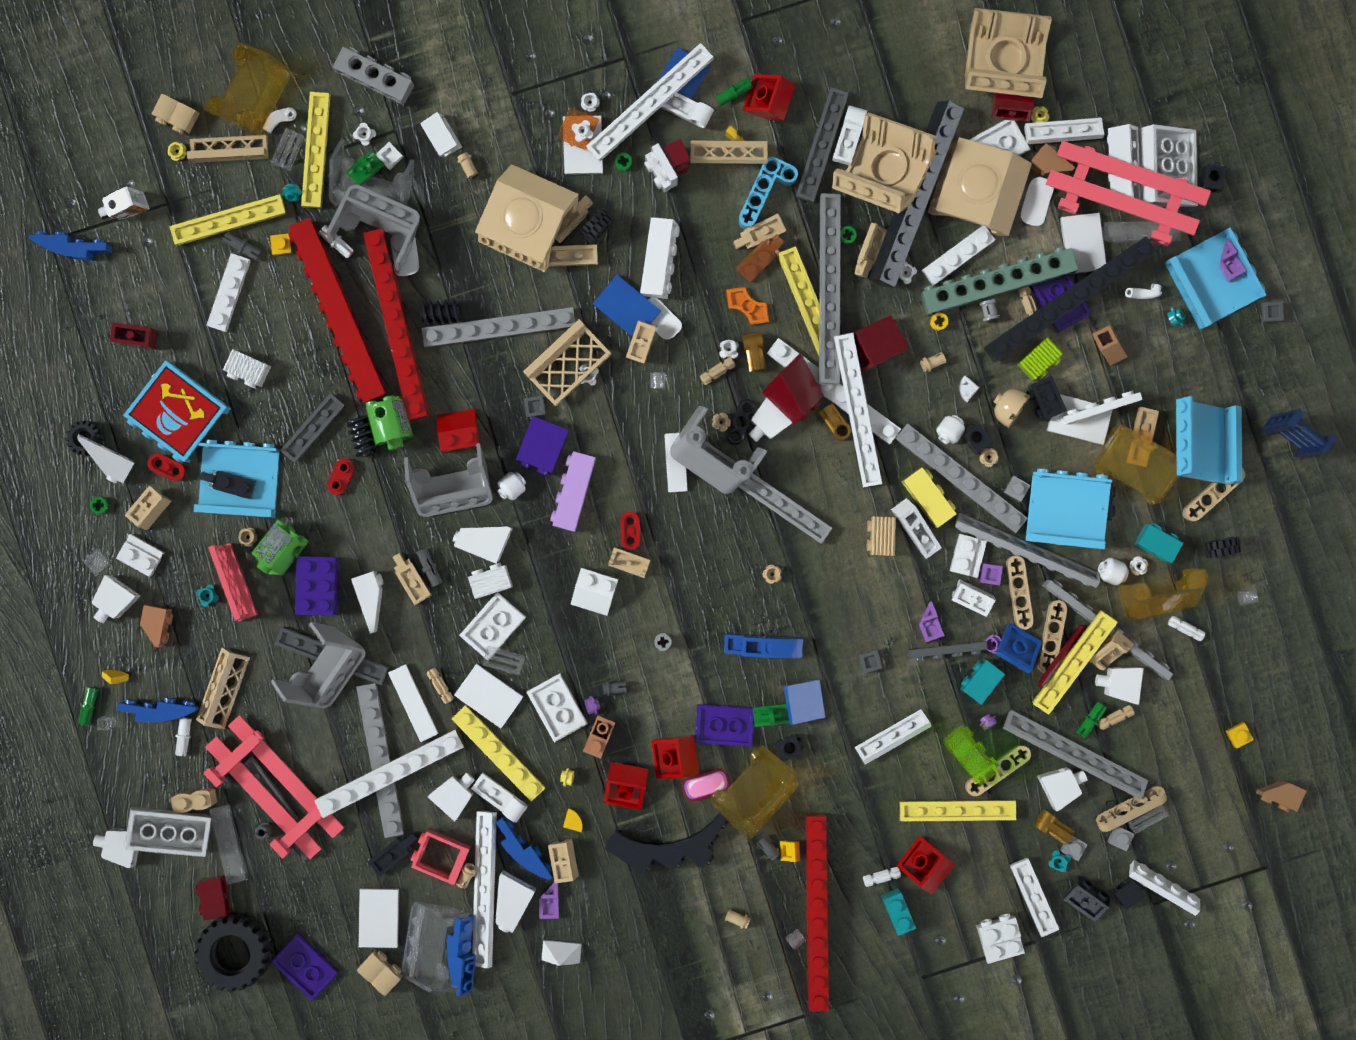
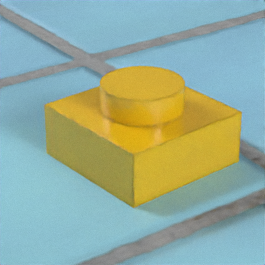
M288 234L270 236L273 256L293 254L292 242Z
M1244 722L1226 730L1236 749L1254 740Z
M780 841L781 861H800L799 841Z

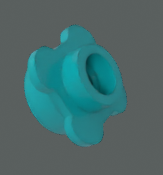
M287 184L283 187L284 193L281 195L283 199L295 202L300 201L299 195L302 194V191L297 185Z
M1173 306L1170 307L1171 311L1167 313L1171 324L1173 326L1178 324L1184 326L1183 320L1185 317L1180 309L1176 310Z
M207 585L206 588L197 590L196 594L201 601V605L204 607L219 600L213 585Z
M1058 850L1053 851V857L1049 861V866L1057 871L1065 872L1068 862L1071 861L1070 855L1061 854Z

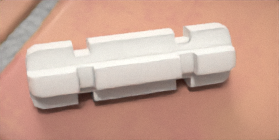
M1175 616L1169 619V626L1177 628V630L1188 636H1193L1198 641L1204 639V631L1185 621H1180Z
M894 867L890 871L887 869L873 873L872 876L870 874L863 877L865 886L869 887L873 883L879 884L890 881L891 878H900L901 873L898 867Z

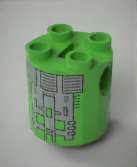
M392 395L384 397L383 401L380 402L376 400L366 403L375 445L387 444L388 450L403 447V440L413 437L402 396L394 397Z
M278 519L252 551L256 559V566L268 575L283 576L309 541L302 535L295 533L296 530Z

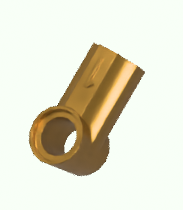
M761 332L742 335L749 372L766 369Z
M833 403L819 412L832 431L834 438L844 441L849 437L851 433L850 425L845 422ZM845 427L847 430V434L845 436H839L837 434V428Z
M1044 809L1033 824L1045 834H1050L1065 845L1070 842L1075 832Z

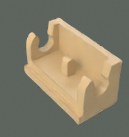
M645 321L637 322L626 358L641 363L646 362L658 327L657 325L649 324Z
M148 486L125 516L137 527L148 530L171 503V500L162 495L160 490Z
M614 547L608 566L645 578L651 560Z
M1116 631L1101 644L1089 662H1092L1100 670H1105L1106 667L1103 664L1109 666L1123 653H1127L1134 644L1120 631Z
M572 838L549 844L548 848L554 882L574 881L579 875Z

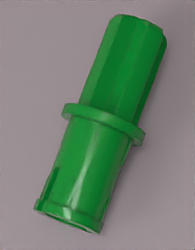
M745 78L733 86L729 85L730 88L715 95L720 106H723L734 98L738 99L739 95L751 89L753 85L749 78Z
M86 687L83 703H80L82 707L78 724L83 726L90 724L93 709H96L95 701L99 689Z
M1097 702L1089 715L1085 716L1086 719L1076 733L1087 739L1094 726H1098L1097 722L1107 708Z

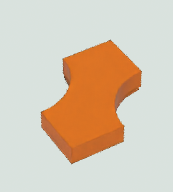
M745 287L726 290L729 309H735L745 314L750 325L769 323L767 303L754 301L748 295Z

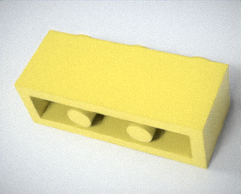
M919 468L904 479L902 483L933 526L938 528L956 515L954 511L956 507L950 500L947 501L944 498L943 489L938 484L935 485L931 480L933 476L929 470Z

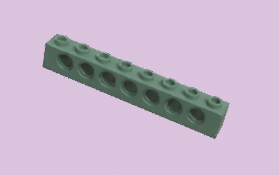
M1060 247L1054 250L1055 253L1047 255V252L1035 255L1036 258L1029 260L1028 257L1017 260L1015 265L1010 266V263L998 266L999 269L991 271V268L982 270L980 275L974 277L972 274L962 276V280L954 282V279L943 282V286L940 287L935 285L925 287L921 297L926 314L929 316L1073 274L1078 268L1072 248ZM1050 260H1056L1059 264L1058 268H1052L1049 264ZM1032 265H1037L1040 268L1039 274H1034L1031 271ZM1014 270L1019 271L1021 279L1013 278L1012 272ZM994 276H1000L1003 279V284H995ZM975 282H983L984 290H977ZM964 287L966 295H958L956 288ZM938 293H946L948 299L946 301H940L938 299Z

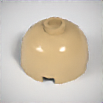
M1009 389L1004 394L999 393L994 400L996 404L994 413L997 420L1009 428L1023 410L1024 403L1028 402L1030 395L1019 389Z

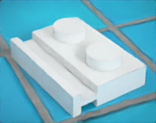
M129 534L116 559L152 577L165 552L133 534Z
M959 534L950 571L978 578L987 541Z

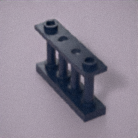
M1301 409L1272 414L1261 429L1266 434L1278 432L1295 445L1298 451L1294 456L1297 458L1328 453L1335 444L1333 442L1337 438L1334 435L1322 437L1303 423L1302 417L1305 413Z

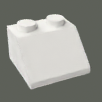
M581 568L571 605L607 616L619 579Z

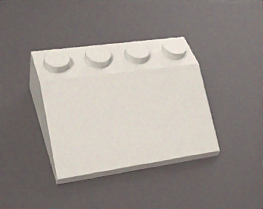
M1154 124L1138 129L1140 167L1174 179L1178 177L1184 178L1189 181V184L1197 186L1196 130ZM1140 184L1142 201L1159 207H1166L1170 194ZM1182 199L1179 207L1198 206V204Z

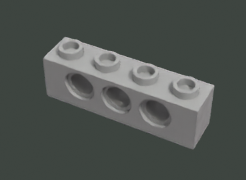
M342 47L333 65V69L337 73L395 102L405 105L414 87L410 76L402 72L400 74L395 73L392 67L386 64L381 66L376 63L377 60L370 56L365 58L359 55L360 52L352 47H349V49ZM362 63L360 69H353L354 64ZM373 71L379 72L376 78H370V74ZM389 80H396L394 86H387Z

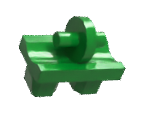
M369 151L346 171V175L357 185L361 186L384 167L385 164L374 152Z
M786 704L752 707L755 727L789 723Z

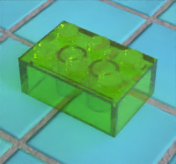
M960 725L945 737L942 743L980 787L999 772L997 768L999 764L993 757L988 758L984 753L986 751L985 747L979 741L976 743L973 740L972 736L974 734L967 726L963 728Z

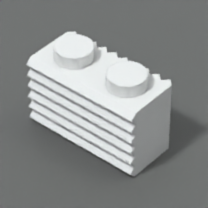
M232 349L223 370L228 372V377L235 380L242 378L245 380L244 384L255 388L256 385L263 386L271 366Z
M501 563L490 566L491 570L483 572V569L471 572L472 576L468 577L475 599L513 587L506 565L501 566Z

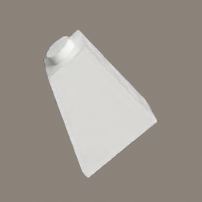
M461 528L460 531H456L453 537L454 546L498 564L513 528Z
M502 870L499 876L496 924L499 925L498 928L506 933L509 931L513 933L536 888Z

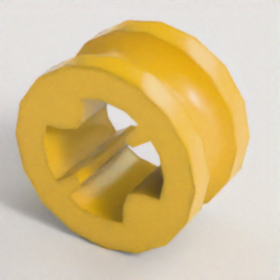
M944 313L934 314L930 319L931 327L937 331L943 330L948 325V317ZM936 317L943 318L944 322L941 324V327L938 326L939 324L935 325Z

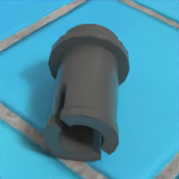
M606 681V683H603V695L627 693L626 681L612 683Z
M267 822L261 823L255 830L257 832L255 836L258 839L269 837L273 833L271 824Z
M766 835L756 843L765 852L767 859L770 858L773 861L780 855L779 848H775Z

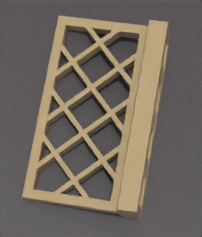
M579 319L523 372L557 406L612 354ZM585 333L590 336V345H580V337ZM577 348L576 358H566V350ZM579 348H590V358H579ZM593 348H601L605 352L600 359L592 358ZM562 361V371H552V363ZM565 361H576V372L565 371ZM579 361L589 362V369L586 372H578ZM541 374H548V384H539L536 378ZM551 374H562V384H551ZM565 374L575 375V382L572 385H564ZM551 387L561 388V395L556 400L551 396Z

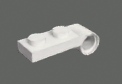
M676 93L661 106V108L702 128L706 127L714 111L710 106L701 102L697 103L679 93Z
M849 105L832 161L851 166L864 125V117L868 110Z
M485 773L480 775L471 788L515 823H517L528 807L523 801Z

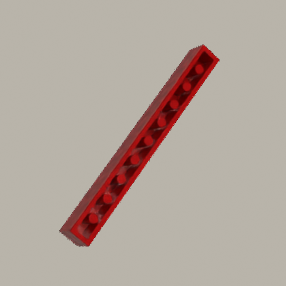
M309 217L288 226L290 229V233H288L289 238L293 244L296 243L298 248L296 254L299 260H303L305 268H303L304 273L308 279L311 278L313 283L311 289L314 295L320 299V303H318L319 308L323 314L326 313L328 318L326 324L329 330L335 334V338H333L337 349L341 348L343 353L341 356L342 362L350 369L351 373H348L352 384L356 383L358 399L366 404L367 402L376 401L388 396L314 221Z
M382 228L363 233L408 420L412 422L429 418L428 406L386 232Z
M805 813L809 1011H829L826 815L824 813Z

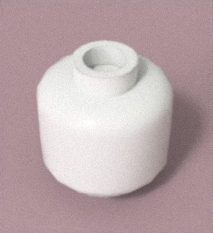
M955 415L946 416L936 430L939 440L944 444L957 443L965 432L964 421Z
M518 472L507 473L497 483L499 487L497 492L503 499L515 500L526 489V481Z
M1107 558L1098 567L1100 579L1104 582L1119 585L1127 580L1129 570L1122 561Z

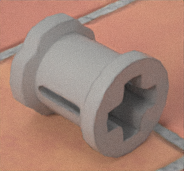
M996 299L979 303L984 313L983 322L1000 318L995 306Z
M666 633L658 634L654 640L655 647L660 651L668 650L672 643L671 637ZM661 637L669 641L665 647H662L657 642L660 641Z

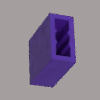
M533 416L516 457L520 461L519 465L529 469L532 465L538 468L537 472L544 475H548V473L553 474L570 431Z

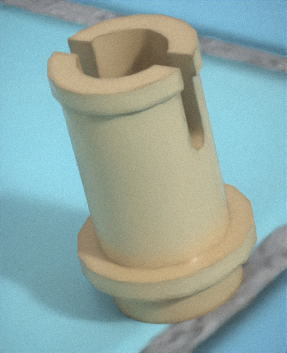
M466 152L457 157V162L461 164L467 179L478 174L470 159L471 155Z
M942 352L929 358L924 357L920 361L924 372H930L931 369L946 363Z
M467 863L461 868L462 873L456 881L457 886L463 888V886L467 888L471 878L476 874V867L471 863Z
M729 909L725 921L740 926V929H747L751 918L747 917V914L744 916Z

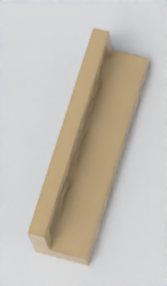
M267 135L190 139V151H187V159L192 163L269 159ZM263 140V147H250L255 141ZM239 141L246 145L244 148H231ZM223 142L227 146L225 149L213 150L217 143ZM195 144H205L208 148L196 151Z
M691 141L690 163L767 164V141Z
M221 648L196 718L202 725L225 729L250 659L249 656ZM235 658L242 659L241 666L237 669L233 667ZM234 676L235 683L228 688L227 680ZM227 694L229 697L228 702L221 706V697ZM221 712L222 719L220 724L214 723L215 715Z

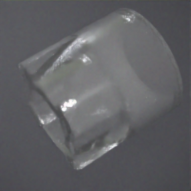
M651 373L650 388L665 389L666 373Z
M1257 590L1238 591L1239 604L1244 606L1258 602Z
M110 715L102 716L96 720L97 730L99 731L112 730L116 724L115 719ZM103 720L107 723L106 727L102 725Z
M798 929L785 937L794 950L806 941Z

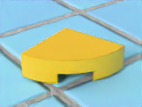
M729 126L725 136L732 141H744L743 137L736 134L737 130Z
M116 670L102 671V678L110 684L129 681V674Z
M568 808L563 827L582 832L583 825L580 816L575 810Z

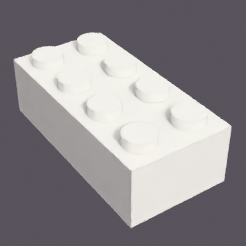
M131 807L125 850L205 857L211 816L209 814L175 813L168 810Z

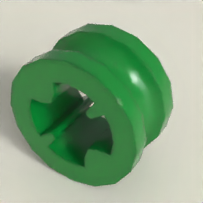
M620 153L616 156L615 166L619 171L625 172L631 168L632 159L629 154ZM621 158L629 160V163H626L627 166L623 167L622 164H618V161L621 162Z
M850 226L842 228L840 231V242L845 245L852 244L857 236L855 229ZM845 231H849L848 233L851 232L853 234L850 237V240H847V238H843Z
M95 497L90 501V509L96 514H104L109 509V502L103 497ZM99 500H101V503H104V507H101L100 511L95 507V503H98Z

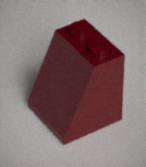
M891 315L853 333L861 374L909 349L906 340L902 337L897 323Z
M800 353L762 391L794 425L799 420L803 422L811 414L809 410L814 411L821 404L819 400L824 395Z

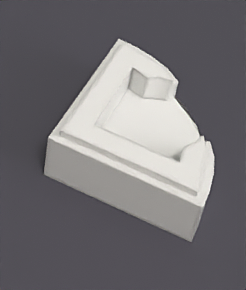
M964 376L960 382V394L966 403L980 388L967 376Z

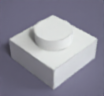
M390 142L376 154L389 170L403 158Z

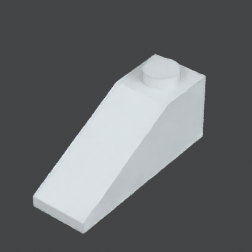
M680 433L664 434L668 492L687 491L686 467L674 460L670 455V447Z
M79 434L77 439L103 473L107 475L106 479L116 484L118 481L124 483L134 464L133 460Z
M907 498L891 509L901 526L926 559L941 549L940 544L918 509Z
M372 571L351 579L370 633L377 632L382 597L381 585L384 584L381 575L377 574L376 571Z

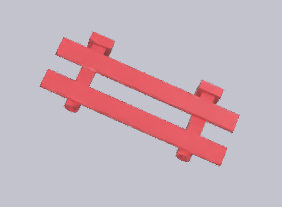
M1065 141L1061 142L1057 156L1076 162L1078 166L1073 177L1054 170L1050 171L1046 185L1067 192L1065 199L1061 198L1057 209L1076 214L1080 205L1076 203L1079 196L1158 223V229L1153 230L1149 238L1150 241L1168 246L1172 239V236L1169 235L1171 228L1194 236L1200 220L1177 213L1182 199L1206 206L1211 193L1210 190L1189 184V181L1184 178L1178 177L1174 179L1095 152L1096 149L1089 146L1083 148ZM1089 167L1170 194L1166 208L1084 181Z
M239 715L228 727L241 739L242 743L232 752L216 736L205 748L220 764L217 767L212 766L208 768L203 774L215 787H218L226 781L224 776L229 772L286 833L282 838L278 836L269 844L282 859L292 851L289 847L293 843L311 859L322 848L306 831L318 822L334 838L344 826L333 814L322 818L314 801L317 797L263 740L264 736L258 730L254 731ZM251 751L309 812L300 822H297L241 762Z

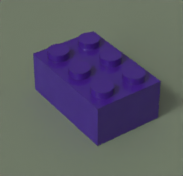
M297 556L295 614L338 615L340 557Z

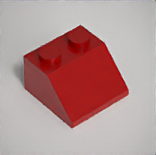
M754 74L751 82L753 87L748 91L742 110L769 120L784 121L796 85L782 75Z
M475 409L437 415V429L441 452L447 453L476 448L478 443L481 445Z
M694 735L651 740L656 779L685 778L699 774Z
M611 762L603 803L641 810L649 769Z
M919 836L896 866L917 885L932 895L955 866V863Z

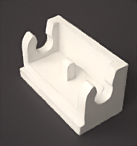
M436 112L420 123L440 157L443 155L446 157L462 148L443 114Z
M961 579L957 583L956 590L952 593V601L986 617L995 602L994 595Z

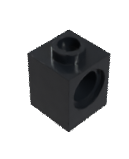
M1215 162L1204 166L1201 169L1200 187L1210 190L1211 193H1219L1224 190L1226 166H1220V163ZM1210 173L1216 176V181L1210 179Z
M970 424L965 428V433L961 436L974 454H978L993 442L980 424L975 426ZM973 432L980 435L978 443L973 442L971 439Z
M795 734L773 742L781 762L803 754L801 749L804 748L801 738H796ZM789 742L795 744V749L792 752H786L784 749L785 745Z
M1130 877L1111 890L1120 904L1126 909H1129L1145 896L1142 892L1144 887L1141 883Z

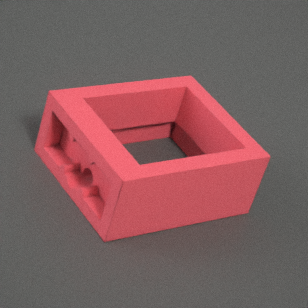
M428 829L426 833L422 832L418 841L421 844L418 851H414L410 860L413 862L411 868L455 885L471 846L431 829ZM430 837L460 849L451 874L421 862Z

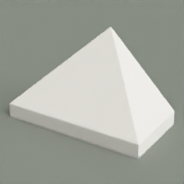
M543 940L542 960L558 966L580 963L582 943Z

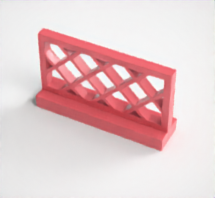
M232 543L208 547L235 621L238 620L239 622L258 615Z

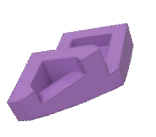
M1229 239L1225 242L1219 263V268L1228 282L1245 274L1247 271L1237 257V250Z
M929 602L919 624L926 643L944 637L932 602Z
M554 882L539 899V919H559L558 883Z

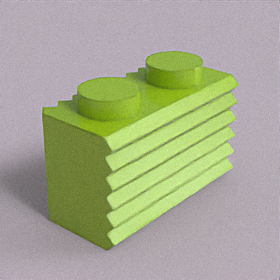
M1046 337L1017 366L1032 381L1036 379L1041 380L1048 373L1046 369L1049 366L1055 367L1062 360L1060 356L1063 352L1049 337Z

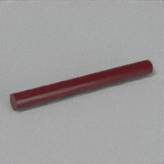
M1083 625L1078 626L1036 683L1040 688L1046 685L1084 633L1086 628Z

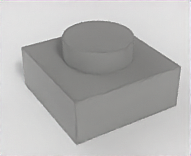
M1012 476L1003 493L1021 502L1031 485Z
M1117 827L1113 829L1108 843L1127 852L1134 833Z
M1073 836L1070 842L1066 845L1063 844L1060 851L1079 861L1087 844Z

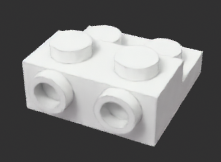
M659 144L651 147L652 152L645 155L646 162H644V165L649 173L653 172L656 178L653 180L657 188H662L666 192L678 185V177Z
M1003 914L999 916V919H985L980 922L981 924L976 925L988 964L1025 953L1014 915Z

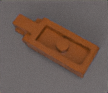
M777 234L770 241L768 239L764 242L761 241L736 269L751 282L779 253L778 248L784 241Z

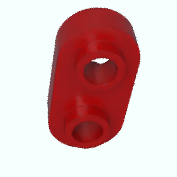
M156 453L148 459V467L151 471L170 480L180 481L186 475V468L182 463L163 454ZM158 460L162 461V465L160 467L157 466ZM176 468L179 469L178 475H175L174 470Z
M343 458L336 462L327 482V489L331 494L341 495L347 490L355 472L353 461ZM346 464L347 470L343 472L341 467ZM335 482H338L340 485L338 489H335L333 486Z
M626 512L620 520L621 544L627 550H634L640 544V519L636 513ZM628 518H633L634 523L632 525L627 524ZM629 537L634 538L633 544H628L627 539Z

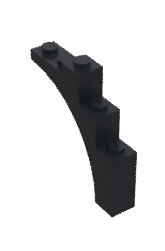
M721 809L716 817L704 828L688 837L675 841H642L615 830L606 843L605 849L641 874H644L646 870L650 871L655 863L653 859L672 871L676 867L679 869L685 860L683 856L704 868L706 864L709 866L715 857L713 855L714 850L709 845H714L719 837L717 833L720 828L724 829L729 823V813Z

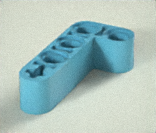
M769 157L767 164L762 165L740 213L739 225L741 228L747 229L755 225L775 181L785 186H791L796 182L798 171L793 165L775 157ZM774 164L777 169L771 172L767 170L766 166ZM791 172L794 178L788 180L784 177V173ZM766 181L769 187L761 189L758 183ZM753 198H757L761 204L753 206L750 201ZM750 210L752 212L750 218L751 221L745 223L744 218H747Z

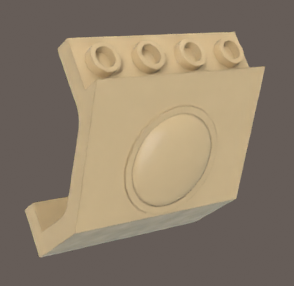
M975 8L970 26L965 70V89L1042 98L1046 85L1043 69L1046 43L1052 21L1051 17Z
M868 112L864 117L862 139L856 149L851 166H848L846 171L841 169L834 171L832 188L900 213L914 201L937 152L935 149L936 136Z
M960 137L958 140H952L942 165L928 213L956 217L983 225L991 229L990 233L993 235L1009 236L1032 163L1010 151Z
M511 164L496 181L475 230V233L478 234V242L545 272L549 265L551 246L568 211L574 213L577 209L579 194Z

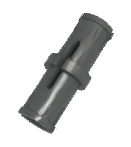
M229 231L225 234L226 238L222 240L223 243L237 249L238 253H244L256 261L260 258L259 254L262 255L263 250L249 244L248 240H242Z
M427 548L416 552L423 566L422 571L426 573L431 586L434 587L442 583L443 580L436 569L437 564L436 562L433 563Z

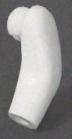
M293 108L274 111L268 116L262 129L271 134L278 123L294 120L297 113Z
M1152 284L1151 290L1127 288L1125 295L1134 299L1155 298L1162 294L1160 292L1162 286Z

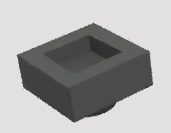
M1283 301L1261 303L1262 322L1284 321Z
M542 395L523 399L527 418L546 415Z
M877 649L858 654L863 673L882 669Z

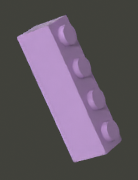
M574 451L572 455H568L566 466L569 467L567 474L563 473L561 479L563 489L562 492L558 491L555 502L558 503L557 510H553L550 521L553 522L552 526L576 532L596 461L595 457Z

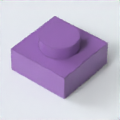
M982 563L980 583L1000 585L1003 566Z

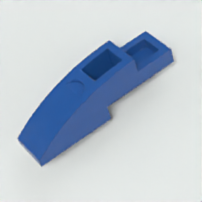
M36 232V235H29V239L37 245L71 259L93 261V254H112V246L105 243V240L97 239L93 240V243H86V240H74L66 232H55V235H48L47 232Z
M726 633L724 653L746 657L802 658L803 638Z
M164 697V700L157 701V707L156 703L144 702L143 705L137 704V700L125 699V702L118 703L117 711L136 714V722H165L190 715L200 710L201 706L195 705L194 701L183 700V703L176 702L175 698Z
M505 816L498 819L496 824L506 837L501 841L504 849L521 866L542 878L550 880L553 877L552 866L541 857L543 855L541 849L537 845L534 846L533 843L525 847L524 844L526 842L521 834L517 835L513 828L515 826L513 822L508 818L506 819Z
M470 914L456 917L454 932L447 935L449 973L454 991L458 997L471 993L473 989L476 955L470 953L474 916Z

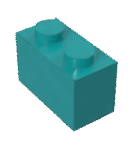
M1145 524L1133 545L1166 563H1173L1183 545L1179 541V537L1170 532L1168 534L1162 531L1163 528L1157 524Z
M985 659L979 660L974 665V672L971 676L967 675L961 682V690L981 705L1005 675Z
M899 889L881 895L898 936L916 929Z

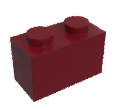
M1003 93L993 94L991 118L1030 122L1034 110V97Z
M678 139L663 146V152L674 172L678 176L687 173L690 168L691 159L682 140Z
M112 322L109 342L155 350L157 330Z
M225 875L203 878L197 882L196 894L200 897L199 913L203 915V920L226 917L231 913Z

